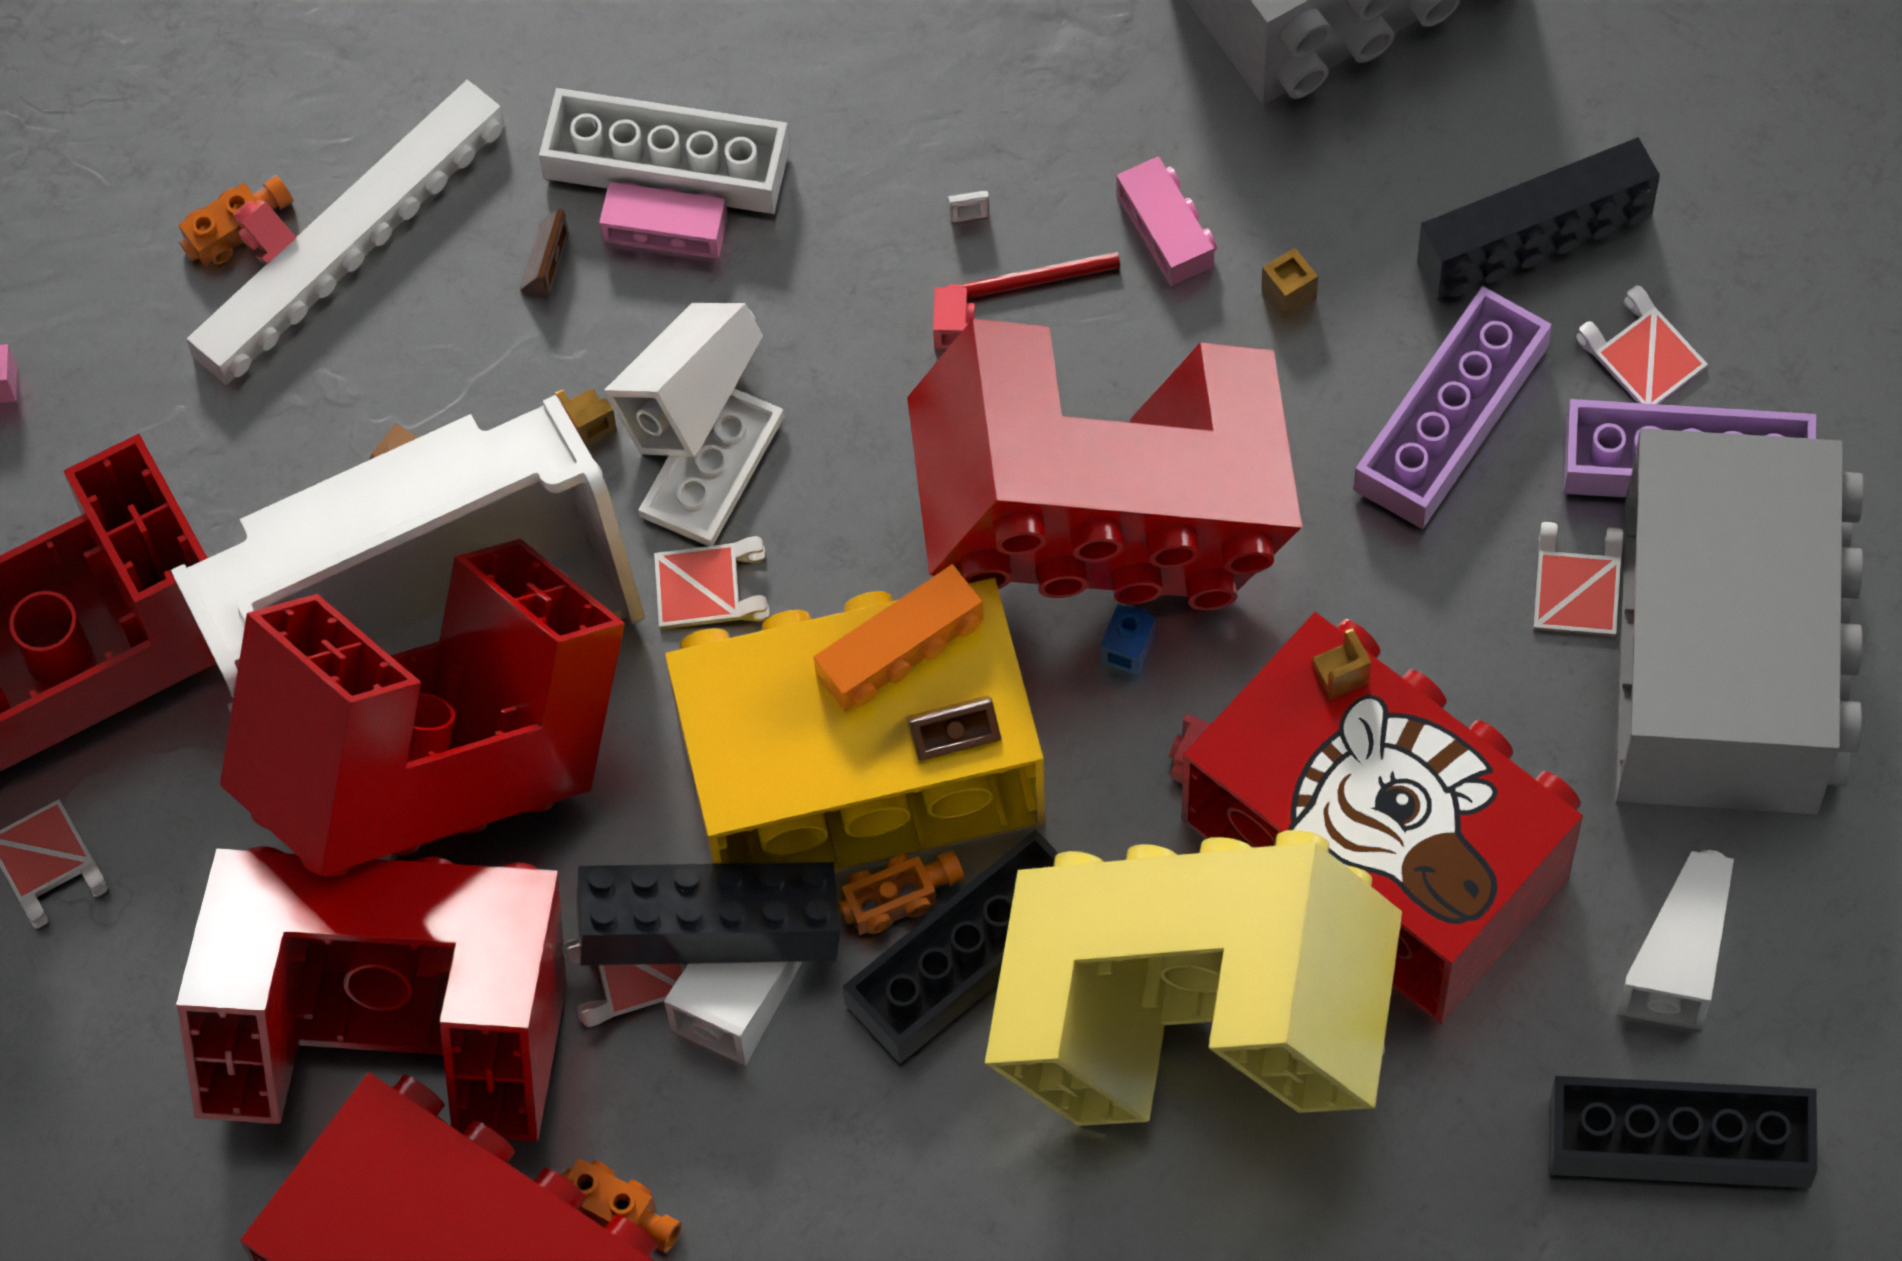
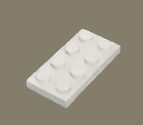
M734 388L699 452L695 456H668L638 510L639 516L706 546H713L785 417L784 409Z

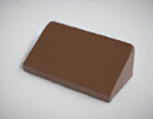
M557 209L540 223L520 291L544 297L550 294L569 231L564 210Z
M983 696L906 717L918 761L1002 740L990 696Z

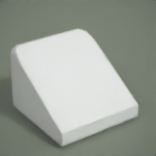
M988 191L946 197L950 222L954 223L989 216Z

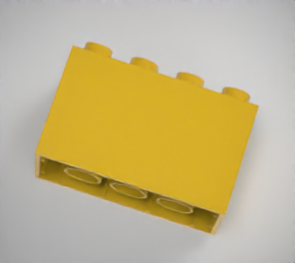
M995 578L969 583L983 601V620L974 632L965 637L959 635L947 643L945 649L938 656L931 660L923 659L912 667L910 673L905 678L896 683H891L890 681L878 689L876 695L868 703L862 706L854 705L847 711L842 709L815 674L813 656L898 601H893L892 595L888 592L872 591L857 595L846 602L844 612L811 619L810 613L804 610L783 611L766 619L762 624L763 631L732 638L723 629L700 630L686 636L680 642L679 650L665 653L678 724L711 864L834 862L835 873L889 861L891 858L901 854L911 856L1046 824L1044 758ZM983 696H990L992 698L1002 740L918 761L906 719L907 716Z

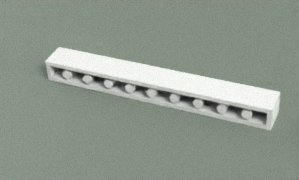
M467 79L303 230L293 242L264 266L187 338L193 358L225 385L235 377L242 376L249 369L251 362L263 351L271 349L279 340L280 335L289 326L299 323L306 316L308 309L318 299L327 297L334 290L336 283L346 273L356 270L362 264L364 257L375 246L384 244L391 236L392 231L403 220L412 218L419 210L420 205L431 194L440 192L448 179L459 168L467 167L474 159L475 153L486 143H491L499 137L505 126L501 106Z

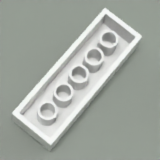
M556 88L539 158L543 178L548 180L608 188L609 182H634L648 188L660 189L670 187L683 193L697 195L700 193H711L719 198H724L726 200V207L774 214L790 143L787 122Z

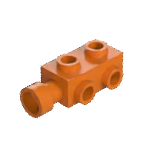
M276 175L263 183L264 188L255 194L252 193L244 182L236 188L224 191L217 200L203 209L191 212L184 221L178 224L184 237L179 243L187 257L191 261L199 258L205 267L212 262L219 265L228 261L233 255V249L244 242L238 235L242 228L236 222L233 214L250 200L254 204L259 200L266 201L273 210L285 208L294 200L283 181Z
M950 850L936 856V861L924 866L919 855L909 859L907 854H901L887 861L885 864L886 869L871 875L868 870H863L851 875L846 880L847 885L841 887L843 899L838 901V907L846 925L854 923L859 936L867 932L876 934L888 929L893 921L905 916L910 918L918 917L928 912L932 905L937 904L935 888L945 884L951 887L965 881L962 867L955 852ZM904 890H914V892H911L907 895H901ZM868 905L876 906L873 909L863 912V909Z
M578 1158L572 1169L568 1167L561 1174L585 1195L586 1200L579 1210L605 1228L613 1216L617 1214L629 1219L647 1232L657 1243L656 1249L664 1253L670 1251L681 1232L682 1222L667 1214L661 1217L654 1213L656 1207L651 1196L652 1192L643 1184L635 1180H630L626 1183L615 1177V1172L607 1165L596 1160L590 1164L581 1158ZM585 1181L593 1184L590 1189L581 1190ZM623 1200L630 1205L624 1210L617 1209V1202Z

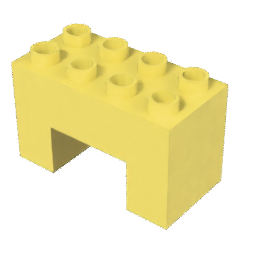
M1283 831L1276 836L1275 846L1251 848L1248 844L1235 839L1209 838L1201 843L1200 853L1177 855L1173 851L1160 846L1135 845L1127 850L1126 860L1104 862L1094 855L1082 852L1059 853L1055 856L1053 867L1018 870L985 1064L1076 1126L1150 1122L1165 1025L1213 1022L1209 1049L1296 1112L1373 1109L1376 1104L1402 911L1371 887L1372 877L1369 873L1359 868L1342 864L1328 852L1329 842L1324 837L1307 831Z

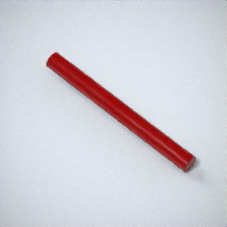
M1118 252L973 281L964 283L962 286L967 288V299L1113 270L1121 268Z

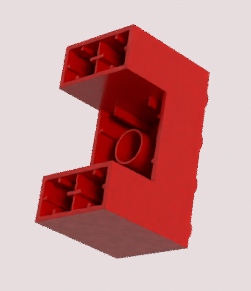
M973 318L907 397L929 575L935 576L953 564L968 584L991 578L996 579L998 589L1007 586L1010 582L1038 584L1039 593L1049 598L1071 597L1083 592L1086 588L1113 590L1114 599L1123 604H1142L1153 601L1161 595L1185 596L1188 598L1189 606L1194 609L1216 610L1234 603L1238 597L1237 591L1257 572L1272 566L1274 555L1302 528L1274 350L1199 343L1130 418V423L1062 416L1050 327Z
M139 433L63 470L81 512L80 516L0 555V772L216 663L171 572L172 569L183 564L188 568L208 557Z
M521 538L454 556L439 641L389 655L318 594L248 612L244 626L220 786L251 813V817L256 824L269 829L299 856L307 870L326 877L342 876L348 873L352 866L386 855L411 854L417 851L421 844L456 833H477L484 830L488 823L522 812L546 811L552 807L554 802L591 791L625 623Z
M257 846L247 851L216 849L177 1001L195 1118L280 1124L299 1045L436 1054L444 1056L451 1127L463 1134L472 1121H478L497 1132L504 1139L538 1142L567 987L565 957L562 951L563 930L558 871L539 870L530 864L520 862L509 863L502 867L459 865L439 857H426L416 862L374 859L352 866V869L342 876L326 877L307 870L303 866L301 858L296 854L284 853L273 847Z

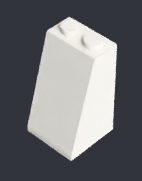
M691 303L604 390L640 454L695 456L699 452L763 337L755 322L754 314L745 303Z
M1714 850L1691 851L1626 976L1618 1007V1015L1702 1030L1712 997L1734 864L1733 858H1727L1722 853Z
M802 962L688 964L664 1001L671 1031L746 1066Z

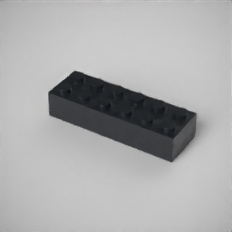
M1639 137L1421 223L1417 263L1437 300L1447 296H1460L1472 286L1485 281L1487 283L1495 282L1501 279L1507 272L1520 267L1530 268L1547 256L1557 252L1559 254L1568 253L1582 242L1592 238L1595 240L1603 239L1617 228L1627 224L1638 225L1644 222L1653 214L1660 174Z
M1036 829L843 985L845 1005L899 1064L999 983L1018 870L1053 867L1055 856L1059 854Z
M834 862L578 866L576 899L580 966L836 961L840 922Z
M1555 1076L1551 1091L1550 1175L1811 1188L1817 1174V1089Z

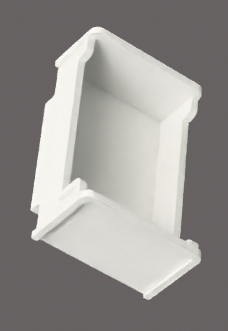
M556 395L543 400V406L488 431L480 430L472 415H467L239 519L247 537L244 542L188 568L183 564L172 569L173 577L224 677L232 699L234 697L244 626L248 612L318 594L389 655L439 641L454 556L520 538L618 618H627L631 625L644 620L645 615L608 488L600 470ZM233 702L227 704L230 713H231L232 703H233Z

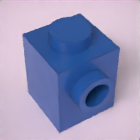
M1117 604L1100 645V663L1139 676L1156 635V616L1151 615L1148 610L1140 606L1130 605L1126 607Z

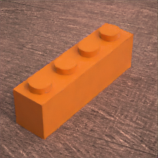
M952 564L813 656L815 674L844 711H847L854 705L862 706L876 695L878 689L890 681L891 683H896L905 678L910 673L912 667L923 659L931 660L938 656L945 649L946 644L959 635L965 637L974 632L983 620V601Z

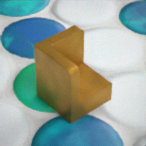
M1296 248L1262 267L1261 290L1283 319H1286L1317 299L1318 275Z
M563 389L555 393L584 444L617 428L613 408L606 397L600 400L594 389H589L570 400Z
M1353 628L1344 631L1343 645L1312 658V667L1330 700L1369 684L1372 662Z

